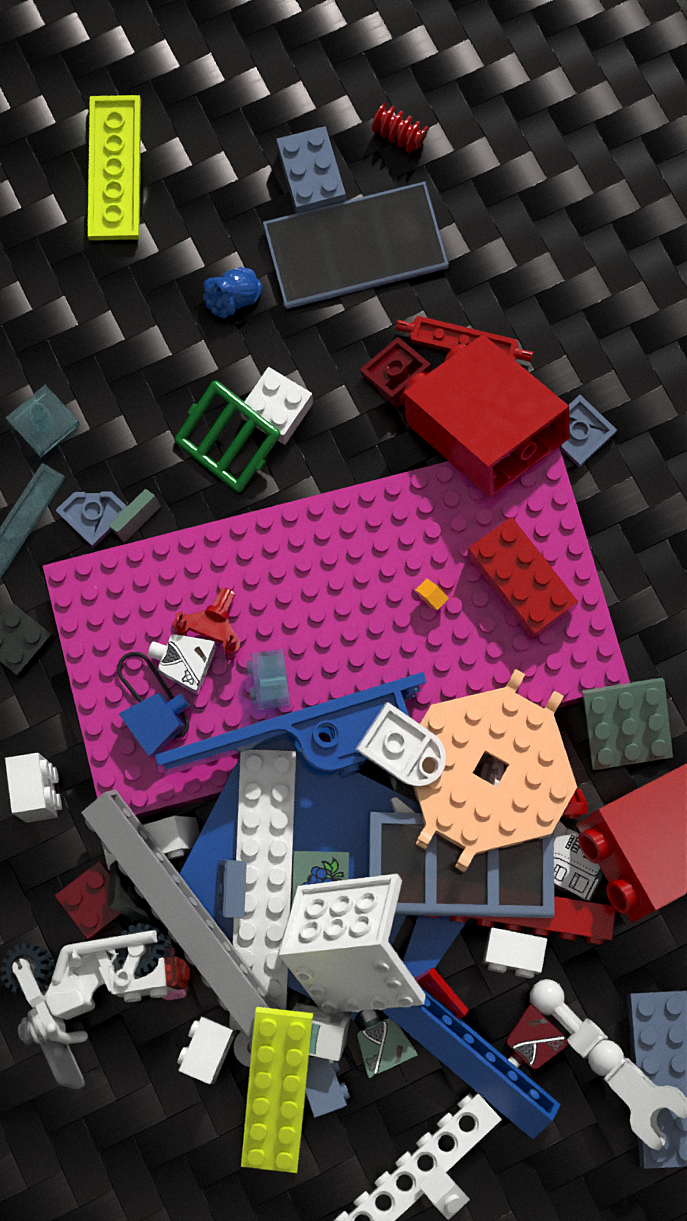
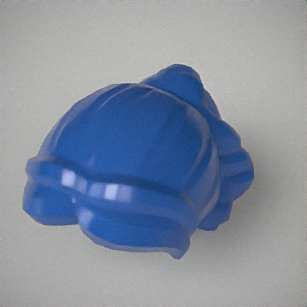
M239 267L227 271L221 277L207 279L204 282L205 293L203 294V299L206 302V307L212 310L211 312L215 316L225 319L228 315H234L235 310L254 304L262 294L263 287L254 271Z

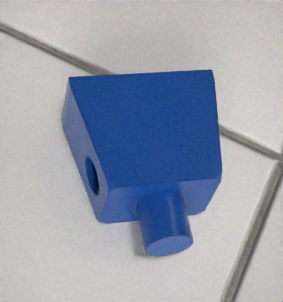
M158 693L122 711L119 715L147 755L155 758V755L159 754L184 728L185 725L178 715L190 705L181 693L169 702L163 695Z

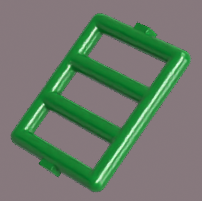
M215 380L210 384L198 404H193L187 412L190 416L176 435L175 443L235 492L240 493L244 490L257 469L261 470L266 464L265 458L279 439L281 432L223 384ZM216 394H218L228 404L200 446L196 447L187 437ZM238 410L248 420L217 464L206 454L235 411ZM258 426L268 436L237 480L226 470L252 431Z

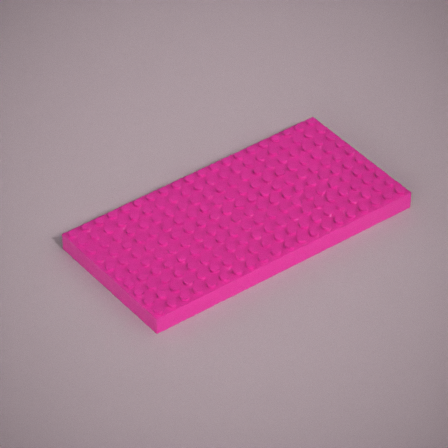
M560 447L492 498H489L455 466L447 461L43 565L97 798L104 792L117 790L138 819L218 798L241 755L240 752L165 776L164 771L157 772L155 758L147 755L119 715L122 711L139 703L118 676L117 665L119 660L129 652H140L148 657V651L153 641L167 646L171 634H175L173 621L176 619V614L183 611V615L184 613L188 615L206 610L209 605H213L221 588H229L235 593L227 613L229 614V623L234 633L238 636L240 649L236 658L229 660V657L228 659L225 657L223 644L190 630L187 632V637L211 640L215 642L217 647L199 695L161 675L158 671L161 661L148 657L172 695L176 697L181 693L190 705L183 711L189 721L187 733L180 738H174L160 753L421 672L424 673L426 684L422 687L421 692L417 694V697L404 701L409 717L419 724L433 704L506 687L515 669L525 674L516 693L543 709L554 691L564 696L558 706L560 708L583 702L582 690L630 683ZM510 517H513L578 600L577 606L573 611L533 640L467 557L470 546ZM426 579L437 585L449 598L438 610L431 609L426 602L420 599L416 592V589ZM130 656L123 661L121 666L122 675L142 700L158 693L163 695L168 702L171 700L142 657ZM179 714L178 716L180 717V719L182 720V722H183L184 725H185L184 719H183L182 716ZM318 734L320 740L330 742V738L326 734Z

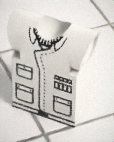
M558 821L554 828V887L579 901L590 902L604 873L598 863L590 862L582 853L578 841L579 834L567 829ZM537 838L536 845L524 852L515 870L516 874L542 880V839Z

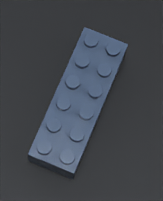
M687 991L627 994L632 1063L655 1085L676 1087L687 1097ZM663 1108L657 1115V1125L665 1135L666 1142L660 1150L652 1149L638 1136L640 1167L645 1169L687 1166V1118L679 1117L670 1109Z

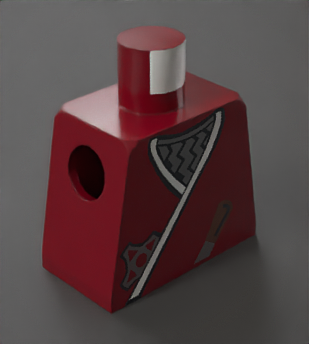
M532 1005L525 1009L504 1042L512 1050L506 1058L518 1069L526 1063L532 1070L539 1068L569 1044L567 1038Z

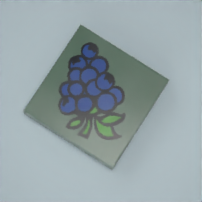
M294 851L292 905L298 886L349 880V852Z

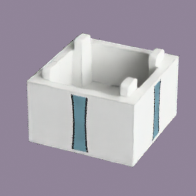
M296 1003L292 1011L313 1013L309 1055L329 1059V1063H334V1060L339 1061L346 1046L351 1013L338 1012L326 1014L319 1007Z

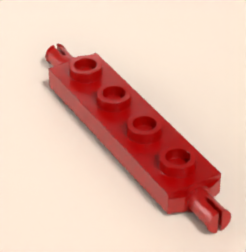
M417 316L413 323L399 319L396 323L395 330L410 333L411 343L449 352L459 344L469 345L484 334L512 359L531 363L533 352L518 349V340L421 316Z

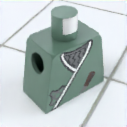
M376 1009L365 1010L360 1013L366 1029L356 1033L368 1078L417 1056L416 1050L395 1021L390 1018L381 1021Z

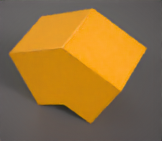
M426 579L416 589L420 599L434 610H438L449 599L429 579Z

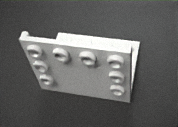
M398 874L297 887L279 956L323 1013L335 1014L338 1012H359L371 1009L384 1010L386 1008H408L424 1005L425 993L388 942L402 883Z

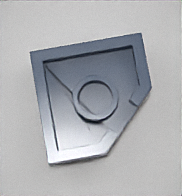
M581 395L569 404L570 439L561 445V451L579 468L617 432V429Z
M111 491L101 493L74 492L56 509V512L94 548L112 531L108 525L127 506Z

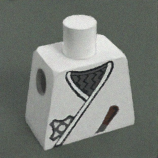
M171 634L167 646L153 641L148 651V657L161 661L158 667L161 675L199 695L217 647L215 642L211 640Z

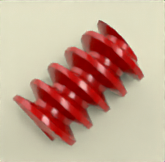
M385 102L374 116L372 131L374 133L380 132V136L383 138L389 136V141L391 143L397 141V146L400 148L406 146V151L409 153L419 149L428 134L429 127L426 126L420 131L421 122L417 121L412 126L411 116L403 121L404 112L400 111L395 116V107L392 106L386 111Z

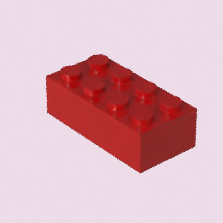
M510 517L468 548L467 557L532 640L576 608L578 600L513 517Z

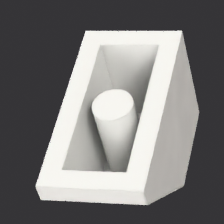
M440 1166L433 1170L418 1185L448 1220L469 1201L467 1195Z

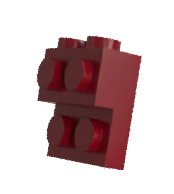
M399 337L360 369L362 376L379 390L380 395L396 409L401 405L405 406L403 391L409 380L418 373L424 372L428 374L433 371L431 364Z

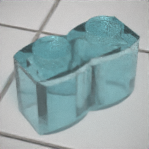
M283 649L251 653V661H246L248 677H254L255 687H250L251 703H257L258 710L291 706Z

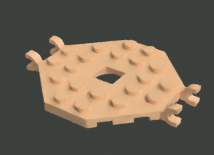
M515 669L506 687L433 704L420 725L436 735L442 742L446 752V764L443 772L435 781L423 786H413L425 825L417 839L416 845L425 850L436 833L461 847L464 851L455 867L464 873L474 855L497 848L502 849L522 844L525 841L537 838L550 837L577 788L554 717V713L564 696L554 691L543 709L518 695L516 691L525 674ZM483 754L493 756L508 767L497 787L473 774ZM430 757L425 758L422 762L423 770L428 774L435 770V761Z

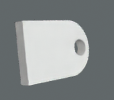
M388 702L384 704L355 749L401 782L411 786H423L432 783L441 775L446 764V752L440 739ZM427 757L432 758L436 765L435 770L430 774L426 773L422 768V762Z

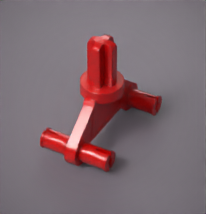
M221 588L213 605H209L206 610L188 615L186 613L183 615V611L178 612L176 619L173 621L175 635L187 636V632L190 630L223 644L225 657L227 659L229 657V660L235 659L240 649V643L237 634L234 633L229 623V614L227 613L235 593L229 588Z

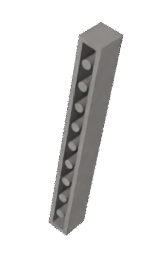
M117 790L104 792L81 812L86 818V825L90 830L98 834L102 840L103 848L118 861L120 871L130 877L135 884L134 888L138 895L147 900L153 915L158 920H162L167 927L170 938L174 942L179 943L185 951L184 955L187 961L197 967L202 974L201 978L205 985L214 990L220 1005L232 1014L237 1028L248 1037H251L254 1030L256 1007L280 1009Z

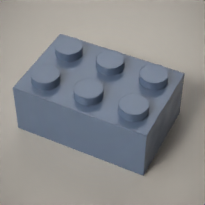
M326 126L277 139L278 154L296 214L346 201L345 190Z

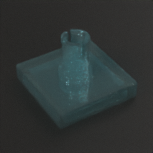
M46 385L6 417L7 421L40 457L80 425L75 416Z

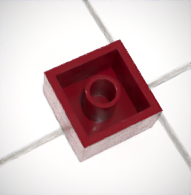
M100 861L55 895L85 937L90 941L95 940L125 916L108 907L110 872Z

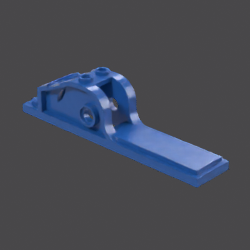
M417 673L156 754L155 765L157 772L164 771L165 776L285 739L293 745L301 765L309 773L318 777H331L340 774L341 778L354 775L360 769V766L368 760L367 757L355 749L384 704L388 702L409 716L404 701L417 697V694L421 692L422 687L426 684L424 673ZM318 734H326L330 738V742H323Z

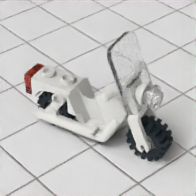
M137 923V927L134 925L128 927L129 932L124 930L121 933L123 936L66 945L60 951L56 967L55 963L50 961L53 957L47 953L46 949L28 943H22V946H14L15 951L9 950L7 952L10 956L9 959L3 958L2 962L6 963V967H1L0 972L6 973V975L1 976L2 981L7 982L5 986L8 989H12L15 993L25 995L29 1004L34 1008L28 1011V1017H24L19 1024V1038L26 1045H31L35 1042L40 1043L50 1068L60 1085L74 1089H80L85 1085L83 1076L68 1044L84 1042L87 1040L88 1035L85 1031L66 1033L63 1019H71L94 1009L95 1002L92 997L99 986L106 984L108 990L113 995L123 997L125 1002L140 1001L141 996L150 995L152 998L168 996L167 992L188 989L187 980L190 978V971L186 960L176 956L170 957V953L166 952V949L170 948L171 940L169 936L162 934L161 930L147 924Z

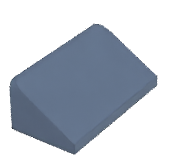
M219 859L216 914L222 917L242 918L245 914L246 862Z

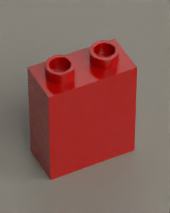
M484 334L467 346L459 344L452 348L445 357L444 363L428 374L422 372L413 376L403 391L407 425L489 498H492L570 439L569 405Z
M687 764L609 803L576 824L580 831L578 841L582 853L590 862L598 863L609 882L606 888L609 901L618 912L627 914L631 923L687 893Z

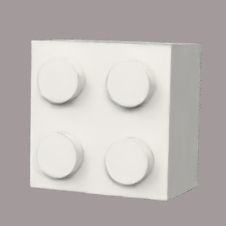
M268 367L245 400V403L280 430L281 435L278 441L285 445L312 406L313 396L308 390ZM241 413L242 419L247 421L248 418Z
M491 928L488 931L483 964H487L490 971L504 973L506 969L516 970V976L534 978V974L537 975L542 971L547 939Z
M201 1017L200 1021L195 1020L189 1032V1037H192L189 1048L183 1047L177 1061L178 1064H181L179 1071L208 1084H214L236 1034V1030H232L205 1017Z

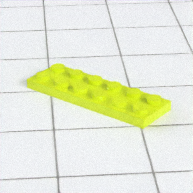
M140 95L90 96L89 240L140 239Z
M256 1007L241 1161L242 1167L297 1173L313 1013Z

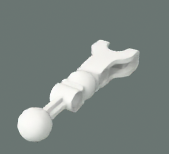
M545 979L533 985L530 991L531 1005L543 1015H553L571 1033V1036L567 1039L569 1044L583 1058H588L592 1070L598 1075L604 1076V1080L629 1106L632 1130L650 1148L660 1150L664 1146L666 1138L657 1125V1115L663 1108H668L679 1117L687 1118V1097L676 1087L655 1085L628 1058L624 1059L621 1048L613 1041L607 1040L608 1037L594 1022L587 1018L582 1022L564 1003V992L558 983Z

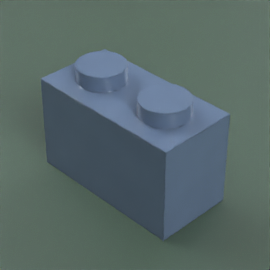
M316 1056L309 1058L306 1094L314 1117L347 1106L345 1100L349 1099L350 1096L345 1082L339 1083L336 1072L341 1070L336 1060H334V1063H329V1059Z

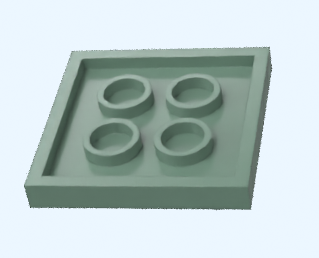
M663 678L582 690L590 762L593 770L673 758L666 689Z

